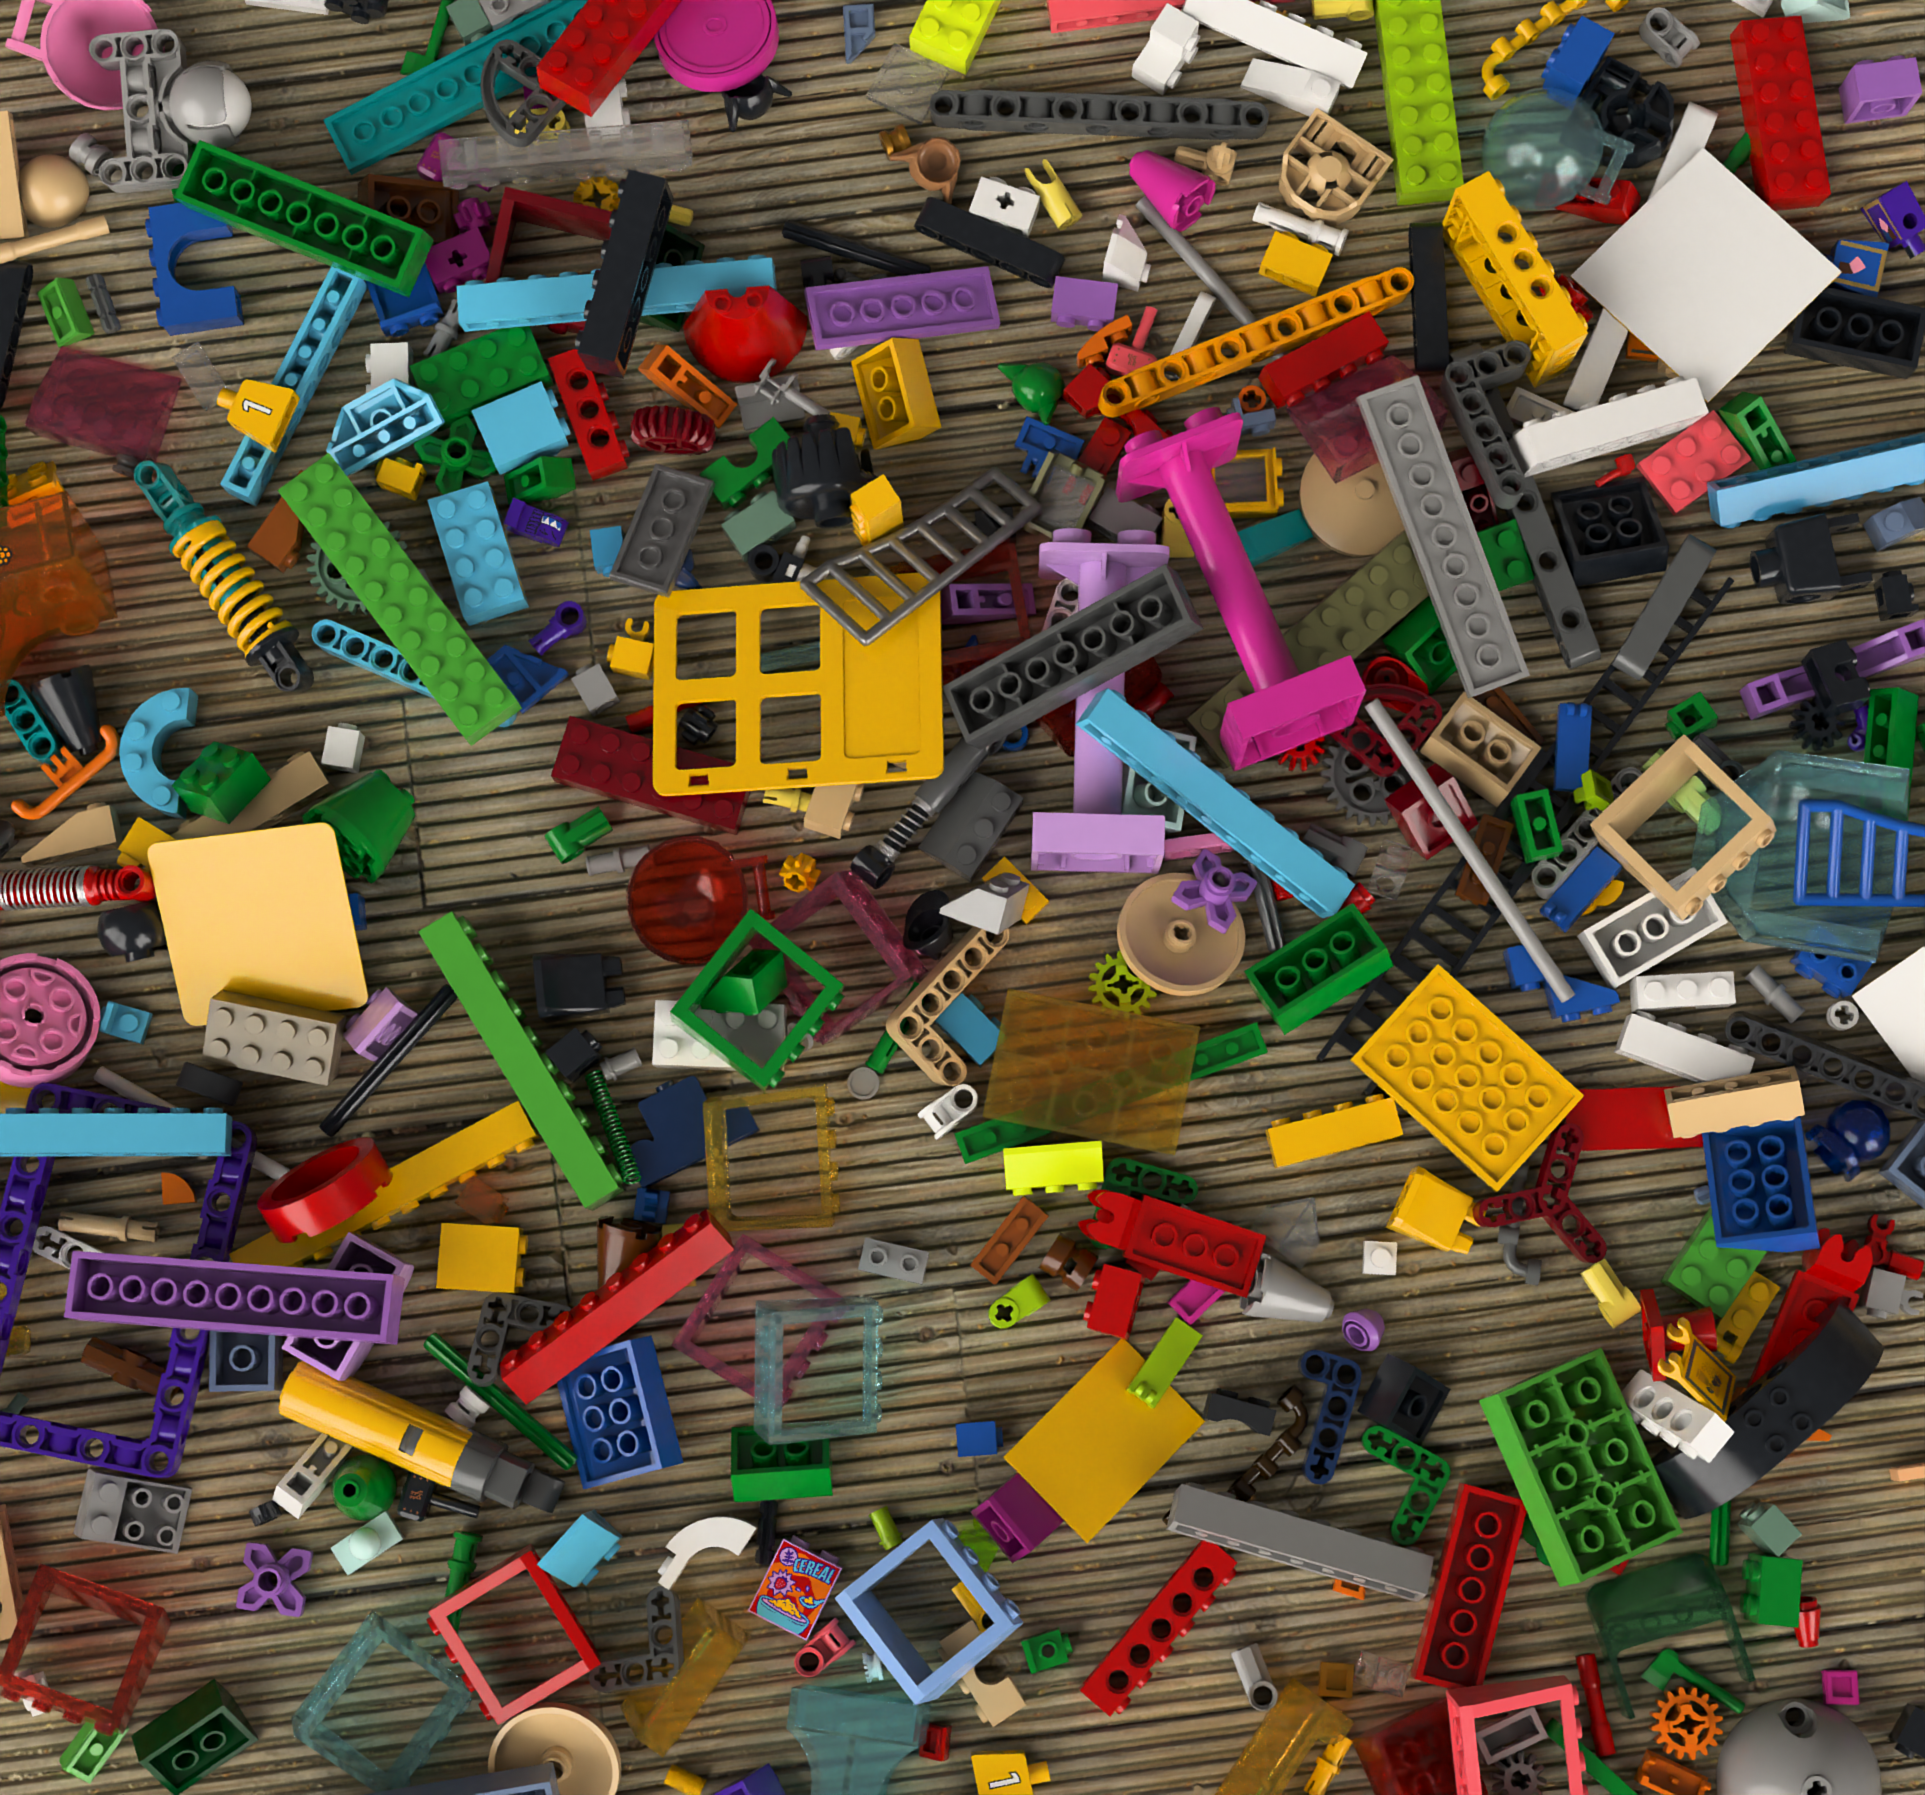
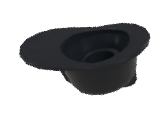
M940 890L928 891L920 895L912 903L905 919L903 945L906 949L916 950L919 954L930 956L933 960L941 958L942 951L948 947L953 939V929L949 917L939 913L940 908L950 902L945 892Z

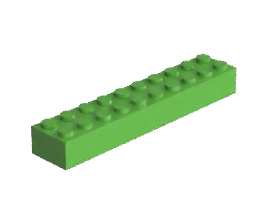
M330 453L323 456L277 490L470 746L474 745L522 709L517 699Z
M451 911L418 931L584 1208L594 1211L626 1191L622 1186L624 1182L618 1166L614 1165L613 1162L609 1164L605 1157L609 1154V1151L600 1137L592 1136L589 1128L593 1125L587 1114L579 1107L576 1109L572 1103L576 1096L567 1082L558 1080L555 1074L560 1072V1070L546 1053L541 1052L539 1047L543 1045V1042L538 1033L530 1025L526 1026L523 1022V1019L527 1016L521 1005L513 997L509 999L506 992L511 990L506 980L497 970L492 971L490 965L494 961L489 952L480 943L476 944L474 938L478 935L470 921L466 920L463 915L458 917Z

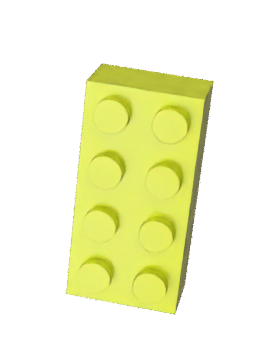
M927 0L909 36L910 51L966 75L1002 0Z

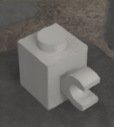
M1871 1268L1865 1284L1862 1285L1858 1307L1867 1309L1866 1315L1880 1319H1886L1887 1314H1898L1899 1307L1907 1315H1919L1920 1311L1912 1309L1908 1301L1911 1297L1923 1298L1924 1294L1917 1290H1903L1906 1280L1904 1275Z

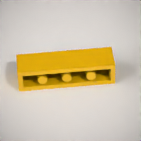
M884 474L851 494L852 505L849 508L854 521L852 522L855 528L853 531L862 546L886 537L904 527L901 500Z
M1382 1093L1366 1097V1104L1354 1107L1352 1101L1333 1106L1335 1112L1322 1115V1111L1319 1109L1302 1114L1304 1120L1291 1123L1290 1117L1272 1121V1128L1267 1129L1265 1133L1274 1167L1279 1168L1402 1136L1403 1131L1394 1099H1385Z

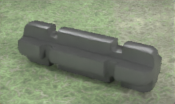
M99 273L88 276L86 283L91 291L90 295L98 317L101 319L100 322L103 330L107 334L119 331L121 325L118 317L115 315L116 311L110 294L106 289L107 286L104 278Z

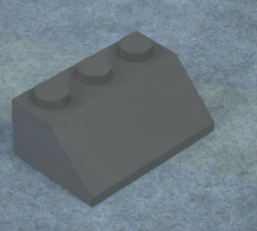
M975 771L945 806L918 849L972 883L1022 807L1024 798L1000 782Z

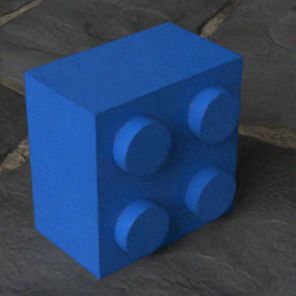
M1583 15L1576 25L1570 23L1561 38V43L1557 49H1554L1546 63V67L1541 75L1545 79L1541 90L1573 108L1604 58L1615 33Z

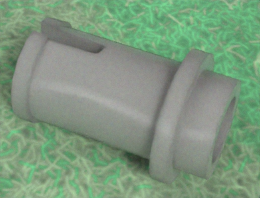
M635 1047L610 1059L605 1057V1061L599 1063L607 1081L610 1079L616 1081L617 1076L643 1066Z

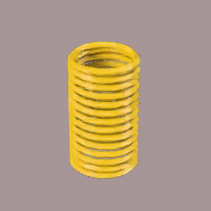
M676 1764L671 1765L664 1780V1784H667V1786L669 1785V1787L671 1786L674 1789L677 1788L679 1792L682 1791V1793H687V1795H700L706 1783V1779L699 1777V1775L696 1776L694 1773L691 1774V1772L676 1766Z

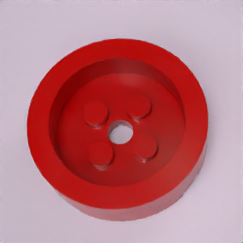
M356 1138L330 1147L285 1173L260 1196L257 1207L276 1240L280 1243H292L298 1239L296 1235L306 1232L310 1238L336 1226L362 1210L378 1197L375 1190L380 1185L384 1188L390 1184L393 1173L372 1138Z

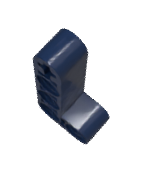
M1309 1350L1304 1352L1298 1360L1299 1371L1308 1379L1324 1383L1325 1388L1302 1464V1472L1308 1481L1322 1485L1330 1481L1334 1475L1362 1372L1359 1365L1350 1359L1320 1350ZM1311 1355L1318 1356L1322 1361V1369L1317 1374H1311L1305 1366L1307 1358ZM1342 1365L1350 1366L1354 1372L1352 1381L1347 1384L1340 1382L1337 1377V1371ZM1335 1396L1340 1397L1345 1404L1343 1412L1339 1415L1331 1414L1328 1409L1329 1400ZM1325 1428L1332 1429L1336 1436L1334 1444L1329 1447L1322 1446L1319 1441V1434ZM1315 1448L1322 1452L1332 1453L1330 1459L1323 1456L1322 1467L1326 1468V1473L1319 1474L1317 1478H1314L1315 1473L1310 1470L1311 1464H1317L1320 1458L1319 1454H1313Z

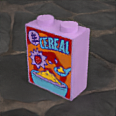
M793 1535L791 1540L786 1537L783 1538L748 1611L807 1641L843 1566L838 1564L839 1557L825 1550L818 1554L808 1549L811 1543Z

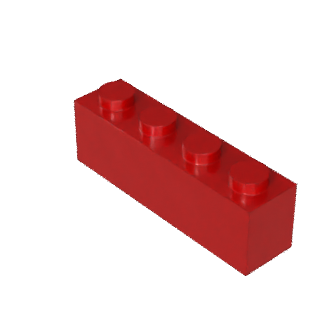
M1368 311L1265 365L1258 379L1277 409L1285 405L1292 407L1300 403L1307 393L1313 390L1315 393H1319L1328 388L1332 380L1341 377V379L1350 377L1358 370L1357 367L1364 363L1370 366L1383 358V352L1389 341L1371 312Z

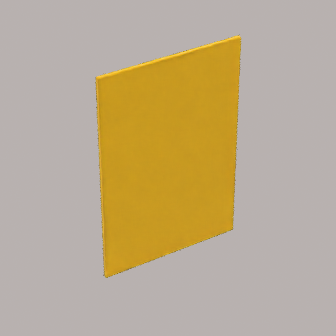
M1120 1339L1003 1457L1086 1543L1111 1520L1205 1422L1171 1386L1168 1387L1153 1409L1134 1394L1126 1391L1145 1362V1359L1125 1339Z

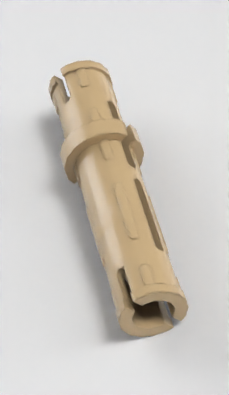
M62 1210L60 1217H63V1219L58 1221V1230L61 1232L68 1231L118 1237L123 1242L134 1239L156 1243L158 1241L156 1234L159 1235L160 1233L159 1222L132 1220L131 1216L125 1215L122 1218Z

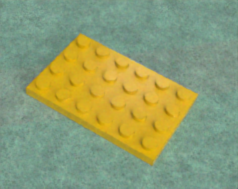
M1439 964L1433 968L1350 1059L1495 1192L1499 1191L1584 1097L1578 1089Z

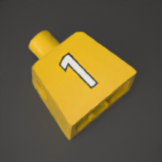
M245 379L238 393L223 387L219 392L217 405L230 410L227 415V421L232 427L276 453L300 398L293 389Z
M1025 1750L971 1752L979 1795H1034L1033 1784L1051 1781L1047 1761L1027 1765Z

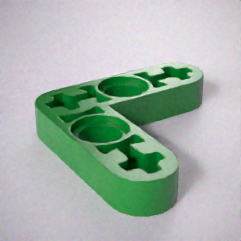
M1116 1158L1109 1163L1101 1189L1130 1196L1131 1191L1180 1205L1191 1203L1198 1194V1186L1193 1178L1127 1158ZM1120 1163L1125 1164V1170L1131 1173H1135V1167L1142 1168L1137 1180L1138 1187L1131 1186L1133 1179L1129 1177H1124L1122 1182L1117 1181L1116 1174L1112 1173V1168H1118ZM1155 1172L1160 1176L1161 1185L1157 1190L1152 1191L1144 1187L1143 1177L1146 1173ZM1166 1176L1173 1177L1170 1184L1177 1186L1181 1185L1182 1181L1188 1182V1188L1192 1190V1194L1186 1195L1184 1199L1178 1198L1179 1192L1169 1189V1196L1163 1195L1162 1192L1167 1184ZM1096 1207V1209H1095V1213H1094V1216H1093V1219H1094V1220H1097V1219H1096V1212H1097L1099 1209H1101V1208H1099V1207ZM1090 1239L1093 1246L1098 1249L1106 1250L1112 1247Z
M1378 1425L1370 1426L1364 1430L1361 1436V1444L1364 1450L1414 1477L1389 1528L1390 1535L1394 1541L1402 1545H1411L1420 1537L1450 1477V1467L1443 1458ZM1380 1431L1383 1433L1381 1439L1389 1444L1392 1443V1438L1398 1440L1391 1449L1390 1458L1384 1456L1388 1451L1384 1447L1376 1446L1375 1449L1370 1447L1372 1442L1368 1439L1369 1434L1376 1435ZM1408 1446L1414 1451L1415 1457L1411 1464L1404 1466L1398 1462L1396 1454L1399 1448ZM1422 1453L1427 1456L1423 1460L1424 1463L1434 1466L1437 1462L1441 1464L1439 1470L1443 1472L1441 1478L1435 1477L1433 1481L1430 1480L1429 1471L1423 1468H1419V1474L1413 1471L1420 1463ZM1417 1491H1423L1429 1497V1504L1423 1510H1416L1411 1504V1497ZM1405 1508H1407L1412 1514L1422 1516L1420 1522L1413 1519L1410 1524V1529L1414 1531L1411 1537L1406 1535L1401 1539L1399 1538L1400 1531L1396 1528L1398 1524L1404 1525L1407 1522L1409 1516L1403 1515Z

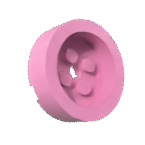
M38 953L18 954L0 960V1081L22 1088H34L41 1083L56 1084L71 1076L87 1058L97 1038L100 1022V1006L97 996L84 975L61 959L57 958L54 960L37 956ZM35 1009L41 1013L42 1021L40 1023L26 1021L24 1013L27 1010Z

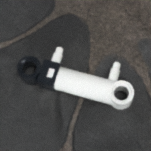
M805 535L801 536L793 554L784 551L781 560L777 551L770 545H757L750 551L748 556L751 574L761 582L785 583L801 581L817 569L806 564L804 559L809 548L810 538ZM767 557L772 559L773 564L768 569L762 570L756 566L761 558ZM872 571L869 573V576H876ZM829 575V576H827L825 579H835V578H834L833 576Z

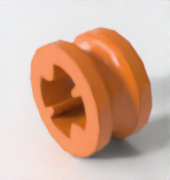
M1250 385L1240 391L1238 397L1243 414L1264 409L1266 395L1260 387ZM1249 394H1253L1255 400H1260V404L1256 403L1254 408H1250L1248 402H1243V398L1247 399Z

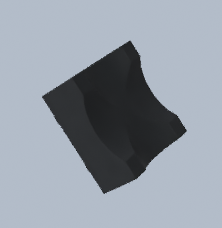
M1217 1388L1216 1394L1208 1392L1202 1418L1216 1422L1226 1419L1237 1420L1249 1426L1256 1433L1270 1436L1277 1410L1269 1408V1401L1249 1397L1248 1402L1237 1400L1238 1393Z

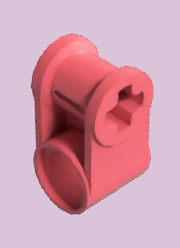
M836 1617L813 1636L814 1638L796 1653L794 1665L797 1672L802 1676H816L856 1644V1641L854 1639L850 1640L837 1625L839 1621ZM830 1633H831V1634L835 1637V1639L839 1642L840 1646H838V1645L835 1643V1641L830 1637V1635H829ZM812 1652L817 1655L819 1664L816 1669L808 1671L802 1668L800 1665L802 1654Z

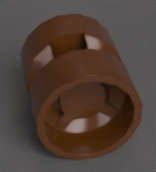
M1060 1232L1038 1268L1052 1277L1060 1275L1062 1283L1077 1292L1099 1256L1085 1247L1077 1249L1076 1242ZM1070 1257L1077 1262L1074 1270L1065 1266Z

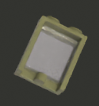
M1056 449L1049 451L1029 491V494L1042 505V512L1022 528L1034 535H1039L1041 532L1051 537L1049 542H1053V531L1057 529H1085L1088 519L1111 477ZM1022 506L1020 512H1022L1025 509L1024 506Z

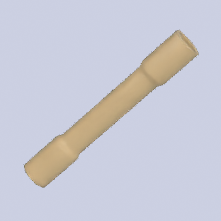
M104 215L77 222L72 226L15 242L0 244V264L77 240H87L108 234L109 228Z

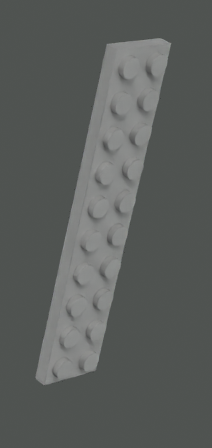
M1418 375L1358 396L1356 400L1467 697L1471 698L1530 676Z

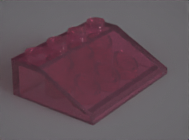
M62 346L34 395L25 426L35 436L116 457L117 454H125L141 461L156 462L182 380L178 377Z
M1394 355L1330 385L1319 393H1314L1304 398L1300 403L1292 407L1288 406L1286 408L1287 413L1335 484L1380 462L1356 398L1365 393L1416 376L1412 370ZM1419 377L1440 432L1443 429L1448 411L1433 389Z

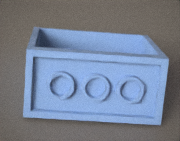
M943 1518L929 1521L835 1597V1600L915 1705L938 1699L1024 1623L1018 1616L1020 1615V1610L1016 1604L1008 1598L1005 1599L998 1590L1000 1585L995 1577L989 1572H984L978 1564L979 1557L969 1546L963 1545L957 1537L959 1535L957 1528L949 1520H944ZM929 1540L994 1622L991 1627L935 1672L930 1669L871 1591Z

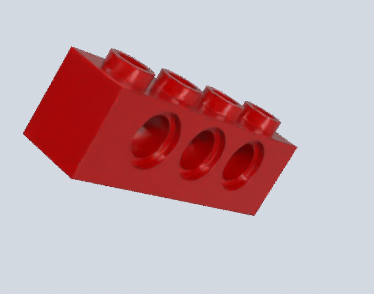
M576 349L547 358L592 480L595 481L628 469L625 459L630 457L625 440L618 441L614 430L620 427L614 410L607 412L604 402L610 399L604 383L597 384L594 376L596 372L586 369ZM581 378L588 380L585 388H573L576 380ZM589 407L599 409L597 415L593 418L583 416L584 411ZM605 435L609 437L606 445L602 447L593 445L594 440L598 436Z

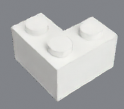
M1167 3L1151 27L1148 43L1133 64L1132 77L1162 96L1168 87L1173 89L1182 75L1180 69L1185 62L1190 64L1198 51L1196 45L1200 39V35H1198L1199 22Z

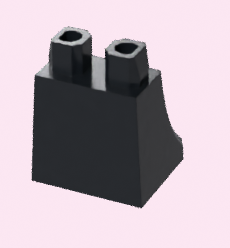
M601 953L533 954L537 1009L539 1018L544 1022L551 1023L610 1013V1008L626 1005L624 987L607 988L606 977L623 975L622 959L620 957L603 956Z

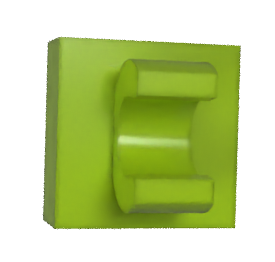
M1592 769L1581 775L1583 787L1574 790L1575 803L1579 804L1584 801L1587 811L1595 807L1604 811L1614 802L1611 781Z

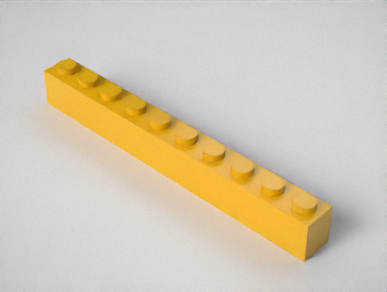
M516 1101L390 1168L393 1178L387 1187L383 1188L380 1185L375 1190L378 1197L362 1210L336 1226L310 1238L306 1232L296 1235L298 1239L292 1243L278 1242L271 1231L230 1253L229 1256L233 1263L305 1268L303 1263L314 1257L318 1261L331 1255L334 1252L332 1247L342 1243L348 1232L357 1233L362 1236L361 1232L370 1227L374 1230L382 1228L391 1222L390 1216L400 1211L403 1215L414 1211L420 1207V1200L428 1196L431 1199H435L449 1191L447 1186L456 1181L463 1184L478 1176L477 1170L486 1165L491 1169L506 1161L505 1155L514 1150L519 1154L532 1148L535 1145L533 1140L540 1136L522 1103Z

